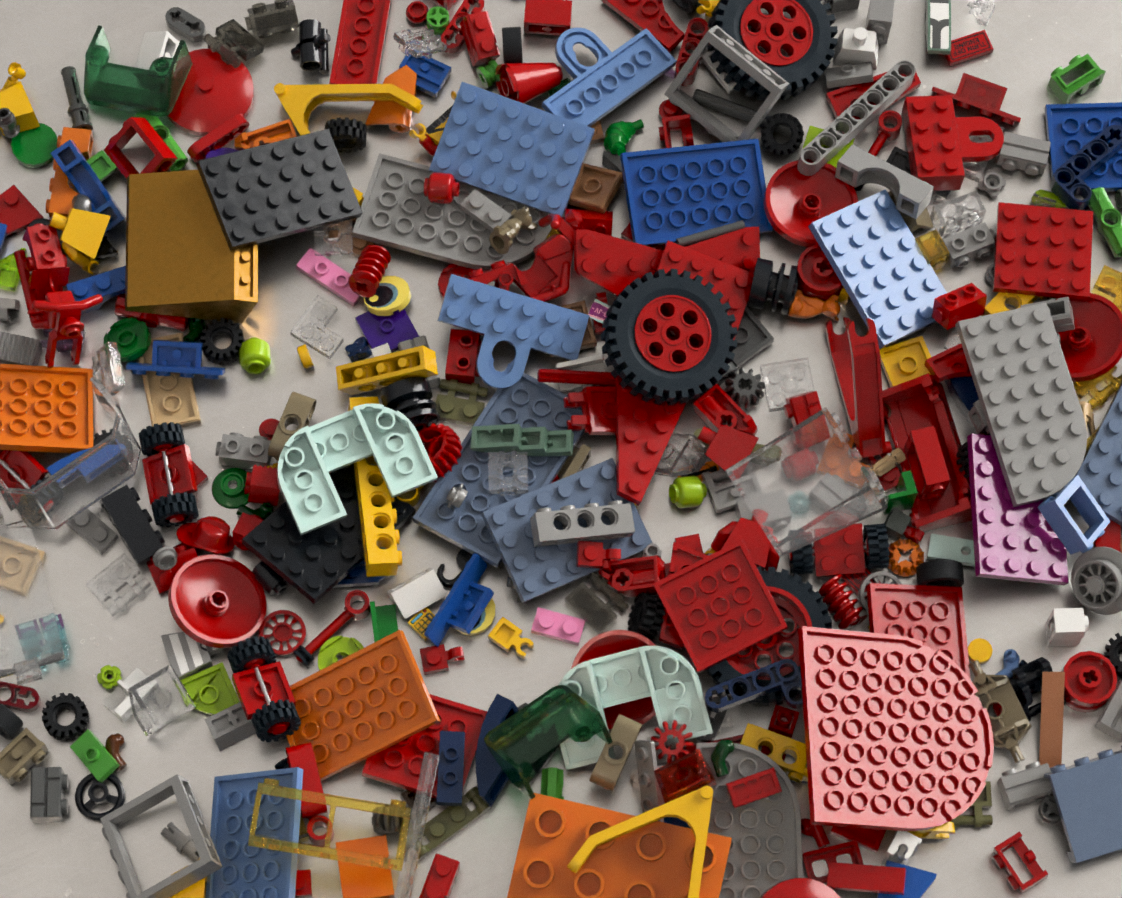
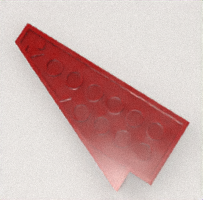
M649 346V352L653 356H659V350L654 346ZM672 354L673 361L677 364H682L681 356ZM617 376V495L639 506L686 403L680 404V401H678L675 405L667 406L666 401L661 405L654 404L655 399L645 402L641 400L642 394L638 393L636 396L630 394L632 390L630 386L627 385L625 388L620 386L619 383L622 379L620 376Z

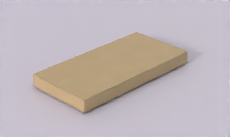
M183 333L151 339L148 350L139 357V362L152 363L153 340L183 341ZM146 371V374L142 375L152 427L154 424L158 423V425H161L163 422L167 424L170 422L178 423L182 427L201 423L192 378L180 377V373L171 372L170 376H157L156 371Z

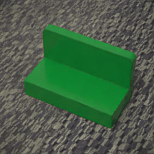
M911 470L901 472L896 486L897 493L887 496L883 508L884 515L889 514L894 508L904 511L913 507L918 492Z
M375 601L370 602L374 642L398 631L395 604L375 607Z

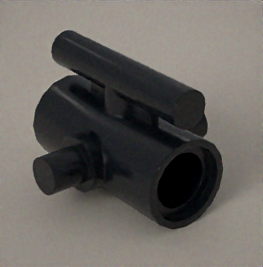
M314 19L303 20L299 23L300 43L291 49V54L293 57L300 55V67L303 70L316 71L320 69L321 74L329 73L328 42H330L331 38L328 30L321 28V23Z

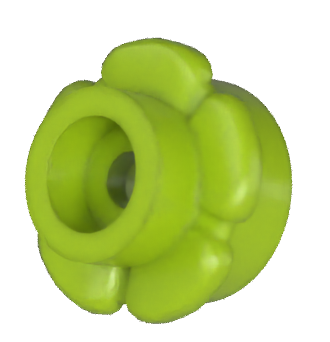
M106 665L100 669L101 672L97 675L98 683L102 684V687L105 689L117 687V681L119 679L122 680L120 676L121 671L116 666ZM112 675V678L108 679L107 676Z

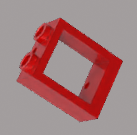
M142 117L127 119L123 123L122 129L110 138L109 144L104 149V152L126 179L129 174H139L121 151L136 132L155 154L140 174L167 172L178 159L146 118Z
M931 426L910 431L904 448L920 501L927 499L928 502L939 500L948 487L950 477L935 427Z

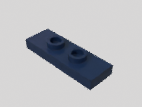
M440 731L436 805L462 806L465 732Z

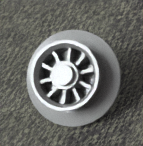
M1091 548L1089 551L1082 553L1073 565L1071 572L1073 592L1079 602L1088 610L1101 615H1111L1122 611V553L1113 548Z

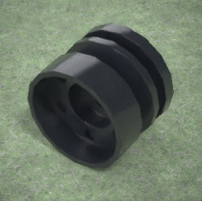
M757 258L747 307L762 310L766 300H770L771 312L776 311L777 302L783 303L781 314L787 315L796 293L798 266L792 265L790 274L785 275V263H782L778 273L773 272V261Z
M410 377L396 381L385 387L380 393L384 407L394 411L398 410L404 414L418 431L422 430L423 427H430L432 423L437 424L440 420L439 412L436 410V403L431 400L433 395L428 379L424 377Z

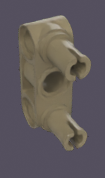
M296 392L291 393L268 448L269 456L279 461L280 454L288 439L298 430L309 425L316 407V399ZM290 424L298 425V428L293 431L286 429Z
M621 714L618 715L591 774L590 782L610 791L614 790L643 724ZM620 746L623 749V755L620 759L614 760L610 758L609 750L611 747Z

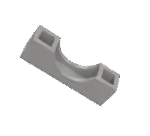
M853 144L837 163L836 178L853 187L873 183L888 188L896 198V209L914 219H917L931 202L934 186Z

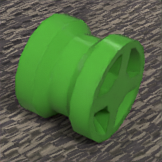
M436 6L427 12V29L434 35H442L450 23L448 11L443 7Z
M493 59L486 66L476 68L477 75L485 88L491 87L495 81H500V75H495L498 64Z

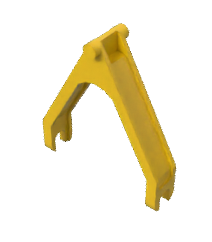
M278 83L274 86L276 95L300 136L310 133L309 118L311 113L317 106L325 102L394 101L419 114L424 106L420 104V99L393 84L284 85ZM353 188L361 207L364 199L363 193Z
M703 786L698 790L591 835L570 861L567 868L577 873L597 846L662 818L676 817L689 825L696 839L688 898H699L713 789L710 786Z

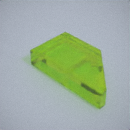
M25 248L19 249V250H24V251H25V255L27 254V250H26ZM14 253L0 260V288L15 291L19 280V273Z

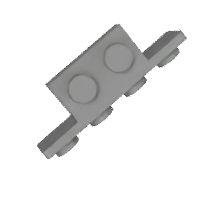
M635 741L641 807L644 813L681 797L676 761L657 764L654 741Z

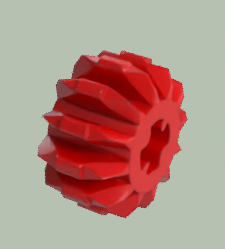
M673 720L672 728L669 727L667 721H664L662 724L665 731L656 727L654 731L660 737H651V741L659 742L658 745H655V750H662L658 755V759H662L667 754V763H671L673 755H675L677 762H681L682 757L679 752L687 757L690 755V752L684 746H694L693 742L685 740L692 737L693 734L692 732L682 733L687 727L686 724H683L680 729H676L677 720ZM668 735L678 738L679 741L676 743V748H671L672 745L667 746Z

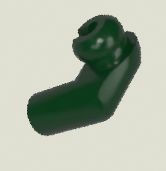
M189 318V333L183 337V341L197 342L200 336H202V329H205L204 320Z
M265 502L260 508L253 510L241 504L236 514L241 517L244 512L249 515H257L262 520H265L273 513L274 507L272 504Z
M731 740L719 741L711 754L717 778L729 774L725 759L729 753L734 751L735 746Z

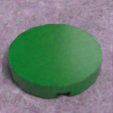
M39 123L40 127L19 132L16 137L12 138V152L20 164L29 168H40L41 165L46 163L48 165L54 160L51 152L57 149V135L51 127Z
M132 317L115 322L110 327L111 330L104 336L103 345L108 355L115 361H133L141 357L148 350L151 344V333L143 321H138L137 318Z

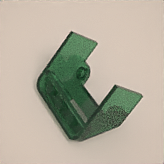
M98 25L85 54L84 96L86 101L91 105L155 117L169 115L175 106L193 64L186 42L180 40L173 58H157L152 62L149 70L108 63L111 47L104 28Z
M565 685L552 687L489 731L484 738L488 750L512 784L530 799L535 797L529 784L534 776L531 764L570 737L575 742H586L595 734L607 744L613 741L600 712Z

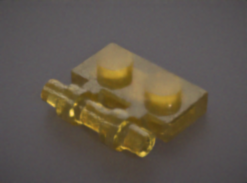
M1114 366L1100 377L1088 381L1073 382V385L1080 399L1087 394L1091 397L1088 403L1091 404V409H1094L1098 405L1102 406L1107 402V398L1111 394L1117 392L1122 382V374L1117 378L1114 377L1112 374L1117 370V367ZM1104 381L1107 386L1103 390H1098L1096 387Z

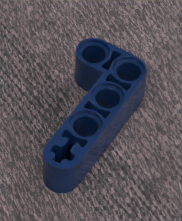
M1119 125L1107 127L1055 171L1050 184L1051 190L1069 209H1086L1092 192L1084 180L1119 152L1122 147V127ZM1092 151H1097L1101 155H1095L1092 153ZM1075 165H1081L1084 169H1078ZM1058 179H1064L1067 183H1061ZM1075 195L1082 196L1084 200L1075 198Z
M780 660L709 688L705 693L706 706L710 711L718 713L781 689L788 706L794 709L802 708L803 698L800 701H793L789 697L793 690L802 692L801 673L793 660ZM784 667H790L793 669L794 674L790 678H784L781 676L780 671ZM760 676H767L771 680L770 684L766 687L759 686L756 681ZM743 685L747 688V692L743 696H737L733 693L735 686ZM726 689L729 690V696L731 698L730 701H728V698L726 696ZM717 694L718 698L723 697L718 705L712 701V696Z

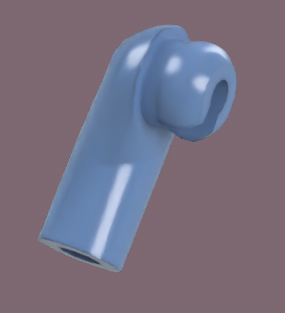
M1008 649L1004 652L1003 669L995 675L1013 677L1011 671L1018 668L1020 664L1019 655L1014 649Z

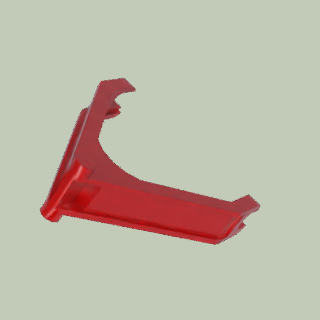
M843 317L845 331L840 335L834 333L832 320H828L825 330L829 353L855 443V448H851L852 458L856 460L888 454L892 452L890 441L885 442L881 361L875 323L873 320L866 318L868 332L865 336L860 337L855 332L854 321H851L849 318Z

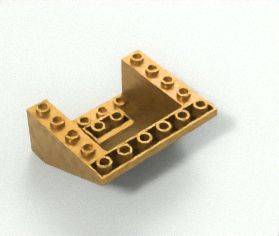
M198 170L129 174L127 177L125 311L206 320L217 319V321L225 318L226 322L231 319L233 323H243L258 303V244L230 251Z

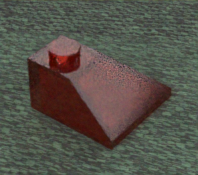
M700 749L654 770L665 803L698 790L703 786L712 787L717 784L713 772Z

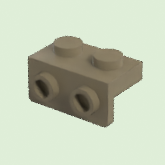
M25 728L0 752V775L11 786L15 782H21L27 776L28 769L44 760L48 751L46 745Z

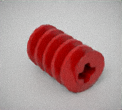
M369 245L362 250L348 282L352 291L357 295L366 298L375 295L376 289L379 287V283L382 281L385 270L391 261L390 253L385 248L378 245Z
M839 574L825 582L818 592L822 597H825L823 603L829 606L828 612L835 614L833 620L840 622L838 628L840 630H847L863 622L868 615L859 616L863 607L854 608L858 599L849 600L853 592L852 590L844 592V588L848 584L847 582L838 583L842 578V574Z

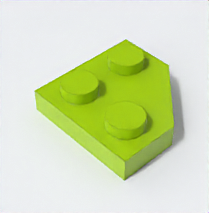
M223 662L176 682L187 707L211 716L240 702Z

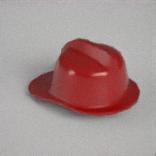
M208 516L199 519L197 522L181 525L177 529L176 536L178 540L188 546L215 554H225L234 548L233 537L230 535V526L221 518Z

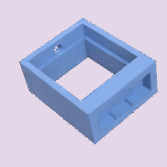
M1075 475L1063 489L1053 496L1051 495L1038 506V509L1070 555L1079 551L1081 553L1089 551L1094 546L1093 542L1095 539H1098L1105 533L1104 529L1110 523V520L1079 475ZM1069 499L1089 526L1084 534L1063 506Z

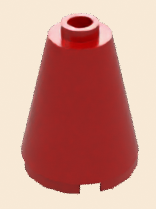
M503 63L498 65L495 71V75H500V81L496 82L499 95L524 104L557 87L563 79L562 69L555 63Z

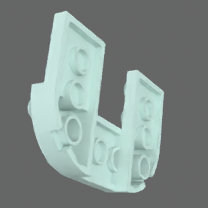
M362 404L353 407V410L308 427L307 425L288 439L279 457L277 482L300 535L347 517V513L329 473L370 456L374 457L392 498L438 479L415 426L404 414L398 410L394 411L384 407L382 404Z
M650 645L591 659L578 664L567 672L555 691L552 705L553 720L566 770L597 763L610 734L603 708L651 696L659 728L665 731L662 724L664 721H667L669 727L672 728L673 720H677L676 729H680L683 724H686L687 727L682 733L692 732L693 736L687 739L713 733L701 681L693 665L683 655L670 648ZM668 735L669 739L666 741V744L676 743L679 740L676 736L673 738V735ZM613 747L609 750V756L612 759L616 758Z

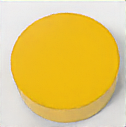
M306 344L297 347L304 369L314 367Z
M978 638L970 642L968 656L971 662L974 663V661L979 660L980 665L985 664L992 656V646L987 640Z

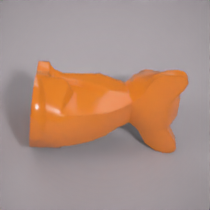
M798 289L790 306L788 316L808 319L824 314L838 322L839 318L837 316L840 313L839 296L832 295L828 300L823 301L818 297L804 296L802 290Z

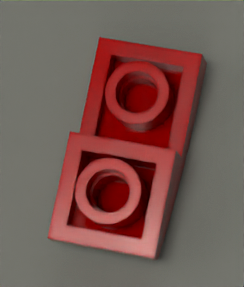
M775 705L768 730L792 738L800 712ZM762 746L761 752L763 754H771L769 747ZM786 754L782 756L783 761L785 760Z

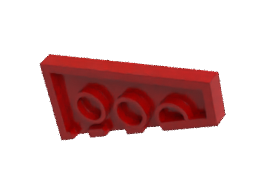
M916 71L911 86L891 105L920 87L921 81ZM887 72L874 76L873 82L849 85L826 93V99L835 118L841 115Z
M12 185L0 195V223L7 225L6 236L14 232L24 231L33 220L44 218L15 185Z
M674 542L669 575L709 555ZM665 612L662 618L664 622L661 625L659 641L683 650L684 645L667 612Z

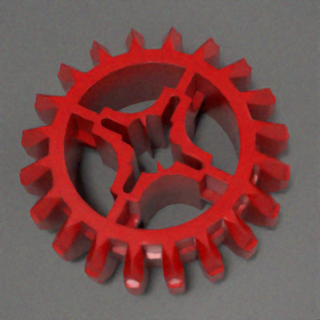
M432 423L430 427H423L422 430H417L438 478H445V474L448 471L452 472V466L458 465L457 459L462 456L460 451L463 448L459 436L448 425L444 426L442 423L438 425Z

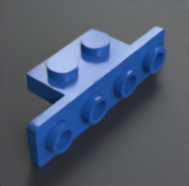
M153 340L152 363L129 362L126 364L127 370H132V374L145 375L146 371H156L157 376H170L171 372L180 373V377L193 378L195 374H204L206 379H219V375L225 373V368L201 367L202 343Z
M474 553L466 563L464 570L453 584L444 602L441 603L432 622L427 626L424 635L432 645L438 647L450 627L470 634L494 595L490 588L477 584L487 568V564L479 554Z

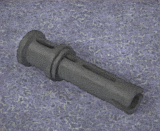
M73 66L64 67L61 70V75L70 106L67 113L72 119V128L92 131L93 125L89 122L87 115L89 109L82 100L76 69Z

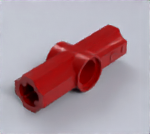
M120 294L115 304V315L137 318V320L146 323L148 327L158 328L160 325L185 331L188 326L189 318L125 311V294Z

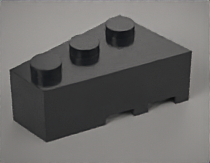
M125 485L102 498L99 503L102 508H105L110 521L116 527L122 541L136 564L154 555L160 548H163L162 544L165 543V540L159 530L154 532L150 522L153 520L146 508L141 510L137 503L141 499L134 487L129 489L128 485Z

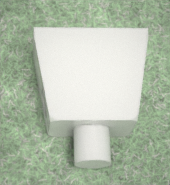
M863 27L856 29L844 28L837 38V45L834 48L833 65L844 66L846 64L855 65L871 62L872 69L876 70L879 49L877 32L866 30Z

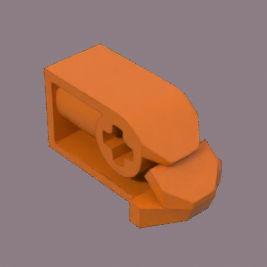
M287 119L248 133H241L235 138L234 146L237 150H244L297 137L291 119Z

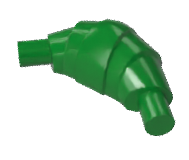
M640 119L633 123L619 121L611 124L605 132L604 148L612 154L619 156L621 153H626L625 146L632 136L636 134L635 131L644 128L642 120Z

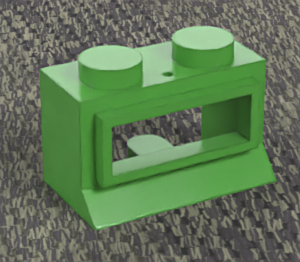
M1088 53L1083 57L1077 55L1071 59L1069 66L1064 69L1060 66L1051 73L1048 86L1062 104H1069L1071 96L1076 92L1082 95L1088 90L1092 82L1095 81L1097 85L1102 83L1106 71L1100 69ZM1082 67L1086 70L1087 73L1068 85L1063 81V79Z

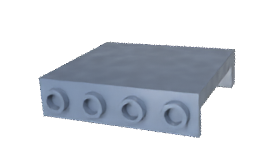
M1112 749L1097 753V758L1089 760L1088 756L1074 760L1075 765L1065 767V764L1056 765L1050 768L1051 772L1044 774L1045 778H1049L1071 850L1067 852L1070 862L1079 863L1122 849V750L1113 752Z

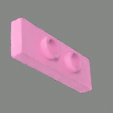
M309 248L297 263L296 269L352 306H355L362 297L353 292L348 282L351 274L312 248Z

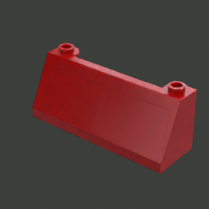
M928 373L883 390L884 417L887 419L895 448H900L906 457L900 463L902 471L911 470L904 448L910 431L934 426L950 477L948 487L939 500L928 502L926 499L920 501L917 493L911 508L912 513H909L912 526L926 532L972 521L970 477L966 479L964 477L966 472L959 471L962 465H957L956 463L960 459L956 457V454L962 445L942 383H937L933 376ZM885 403L891 408L890 417H888L889 411L886 408Z

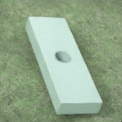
M931 533L927 559L955 560L961 562L962 565L975 567L974 541ZM961 551H966L969 555H963Z

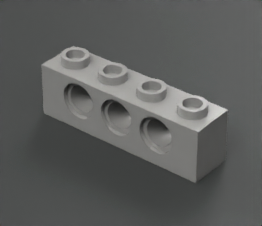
M621 500L609 502L606 506H599V503H590L584 505V508L576 509L574 505L563 506L560 510L551 511V508H541L536 510L537 513L530 518L534 547L577 543L578 541L627 538L635 532L631 503L623 504ZM601 515H605L610 519V525L602 522ZM577 518H583L587 523V527H581L577 522ZM553 521H560L563 525V530L556 529Z

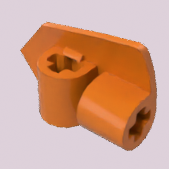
M407 65L384 79L383 84H393L416 97L417 74ZM375 101L365 124L366 126L389 125L392 131L405 133L410 131L412 111L394 101Z

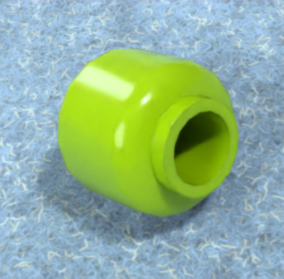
M256 337L244 341L241 348H239L241 367L250 374L264 372L271 363L269 344Z
M697 476L678 477L669 486L670 500L680 509L700 506L703 498L707 495L706 485Z

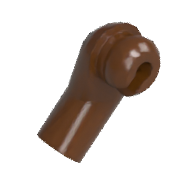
M119 733L110 735L106 739L105 748L120 765L116 769L117 772L122 771L127 766L126 762L119 755V748L124 743V738Z

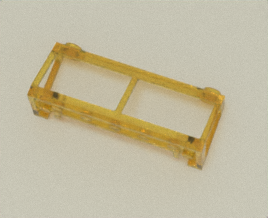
M264 778V782H258L247 842L248 846L402 871L411 808L406 807L405 801L391 799V803L387 804L284 787L279 785L280 780ZM265 794L330 805L325 845L319 846L256 834L261 796ZM336 807L402 817L396 857L331 848L330 841Z

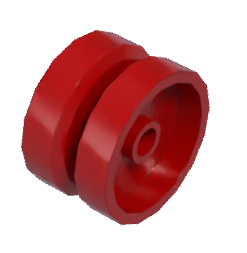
M819 244L809 246L801 253L797 263V290H802L804 296L818 297L823 301L828 300L832 295L839 296L843 285Z
M1092 651L1079 652L1068 660L1061 671L1065 672L1064 696L1066 706L1077 712L1089 713L1102 708L1116 688V669L1111 661L1100 653Z

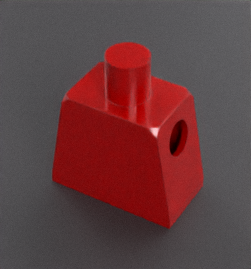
M721 425L717 433L704 426L697 438L709 445L705 455L735 479L738 477L759 440L756 436L725 425Z

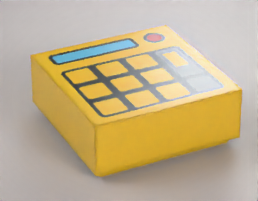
M426 607L407 622L408 626L426 641L427 638L424 633L435 615Z

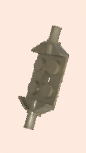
M979 660L974 661L975 665L973 663L969 664L975 676L973 684L978 690L975 695L979 697L983 708L987 709L988 714L991 705L1000 704L1002 706V713L998 717H992L989 714L994 748L1009 750L1015 764L1025 760L1019 748V743L1032 726L1009 681V677L1007 675H986L981 668Z

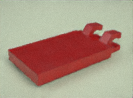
M586 386L580 392L568 393V397L563 399L564 408L582 407L583 415H572L571 420L566 421L568 430L580 431L585 429V433H589V435H616V387Z

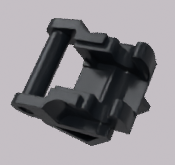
M1043 657L1029 663L1021 660L1019 667L1011 671L1013 677L1009 678L1028 721H1031V717L1041 713V702L1029 708L1028 706L1033 702L1032 694L1042 690V672H1053L1050 662Z

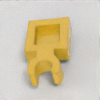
M503 616L488 635V639L506 652H509L513 647L516 654L522 659L526 658V653L520 648L523 645H527L531 649L534 647L532 640L520 638L523 630Z

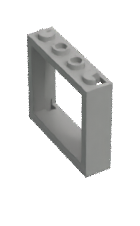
M715 25L704 35L664 95L669 98L673 105L680 107L687 114H690V119L698 121L704 126L709 134L716 136L722 142L749 140L789 83L719 26ZM709 44L771 92L740 136L679 88Z
M178 774L100 818L104 827L102 828V833L112 848L110 855L118 864L120 870L118 871V876L127 888V898H170L222 868L188 780ZM175 794L200 859L142 892L118 827Z

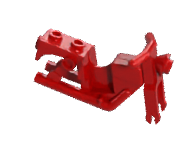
M571 209L564 220L558 214H549L539 220L538 224L540 227L550 225L559 234H553L533 248L535 258L528 270L521 271L513 263H505L504 260H500L490 264L491 269L483 271L482 268L470 271L467 279L484 284L494 281V287L509 291L510 285L514 282L527 297L544 302L565 295L569 290L574 250L573 230H581V226L584 225L581 214L579 212L575 213Z
M42 223L27 227L22 238L29 246L31 257H26L24 250L14 252L28 310L27 314L33 328L53 329L49 332L45 363L48 368L54 367L57 341L73 339L71 361H73V365H79L83 341L81 332L84 330V324L80 322L81 311L102 303L103 297L97 294L82 301H75L71 291L63 290V286L68 284L70 267H67L66 255L62 254L57 230Z

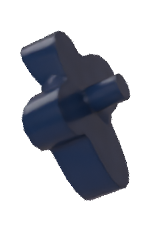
M364 336L359 337L353 344L345 347L351 362L368 358L372 355V351L367 346L368 342Z

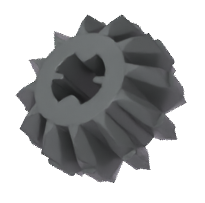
M743 368L739 369V374L732 371L730 374L731 379L725 380L727 387L724 391L734 402L736 401L739 407H741V404H744L748 410L750 403L757 406L759 399L764 397L762 390L765 388V383L760 382L761 375L753 376L752 368L748 373H745Z
M387 806L373 810V830L378 834L403 833L414 829L415 816L413 808L409 806Z

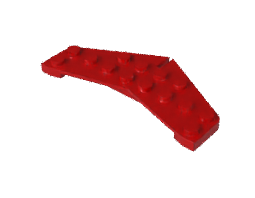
M745 227L686 247L754 273L757 258H760L759 227ZM588 229L573 230L574 268L576 273L616 296L638 277L641 279L644 274L652 272V275H654L657 270L663 250Z

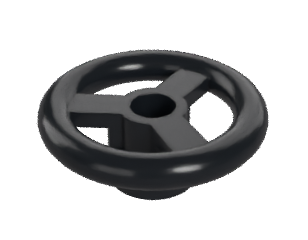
M92 773L80 781L75 792V803L82 815L91 820L101 821L100 818L123 806L125 802V789L120 779L115 775L111 774L106 780L115 785L118 797L110 795L107 786L99 782ZM93 781L94 784L88 789L90 800L84 804L82 798L83 791ZM98 792L104 793L101 798H96L95 795ZM105 802L114 804L112 809L104 813L90 811L97 804Z

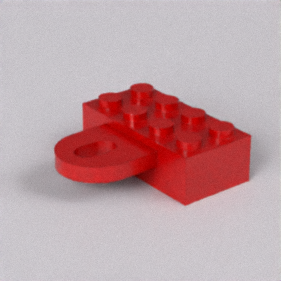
M952 95L905 98L902 108V119L911 175L934 186L933 191L960 190L965 176L963 162L988 161L995 158L1001 151L1004 135L1000 126L986 117H955ZM987 135L993 141L975 143L969 137Z

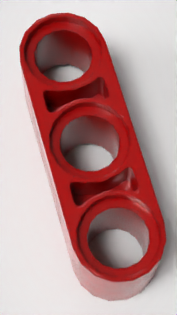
M696 17L688 23L676 62L675 77L691 56L687 51H694L708 31V23L703 18ZM699 30L702 33L696 34L693 31ZM701 57L699 58L695 66L692 68L686 79L683 81L681 86H690L691 84H693L699 68Z
M311 742L287 747L286 755L289 768L299 767L303 769L301 817L305 818L326 813V801Z

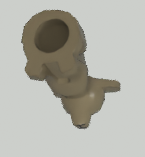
M528 207L512 210V219L507 220L501 226L497 225L494 227L489 241L498 253H508L509 248L513 244L512 240L518 235L520 229H537L538 225L532 222V215Z

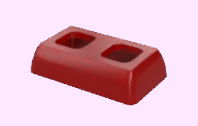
M850 841L803 853L802 858L808 879L827 883L828 875L821 877L814 875L812 863L816 861H826L829 869V862H837L836 858L838 856L848 854L851 857L852 864L864 865L858 843Z

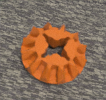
M898 539L888 547V568L898 576L909 577L915 575L916 567L924 563V552L919 544L911 541V539ZM911 551L909 562L904 560L898 563L901 557L899 552L906 554Z

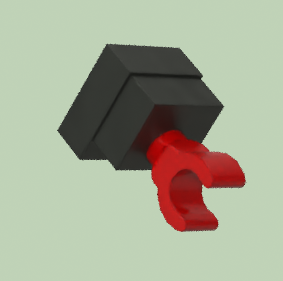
M894 508L889 513L884 522L887 535L896 539L904 535L918 544L925 533L917 528L909 527L908 524L911 517L897 508Z

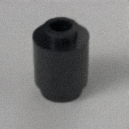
M263 561L259 562L252 571L255 575L254 578L270 595H280L288 587L287 581Z

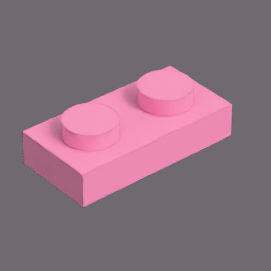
M538 607L531 633L579 646L585 620Z

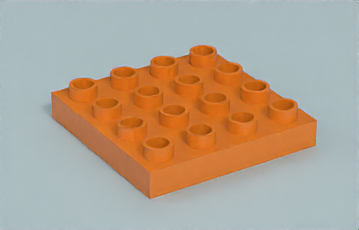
M531 792L507 898H688L696 840L693 830L655 821L597 846L578 872L575 873L567 868V866L591 835L635 816ZM712 833L707 834L699 898H719L732 838Z

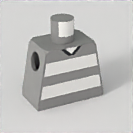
M184 632L161 636L176 682L212 667L210 655L224 651L223 648L201 644Z

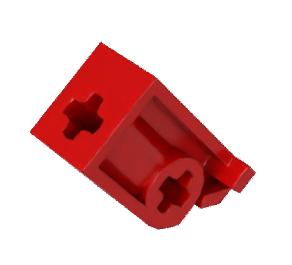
M717 383L693 403L694 412L716 433L724 423L726 424L725 426L753 436L758 431L752 417L749 414L747 415Z
M657 555L611 562L604 560L603 567L599 569V574L608 580L607 584L625 597H638V594L642 592L653 595L657 594L653 583L665 578V562Z

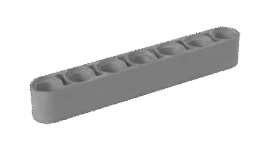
M902 60L894 65L805 146L798 160V171L805 176L814 175L901 96L912 84L916 71L914 64L910 61ZM837 131H843L845 134H840ZM821 145H827L829 148H823ZM809 159L812 160L814 163H808L805 160Z

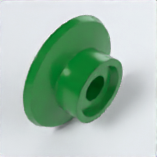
M228 468L221 471L215 477L212 483V495L219 505L228 509H238L241 504L247 505L249 503V494H244L247 471L240 468ZM231 484L237 485L234 489L229 488Z

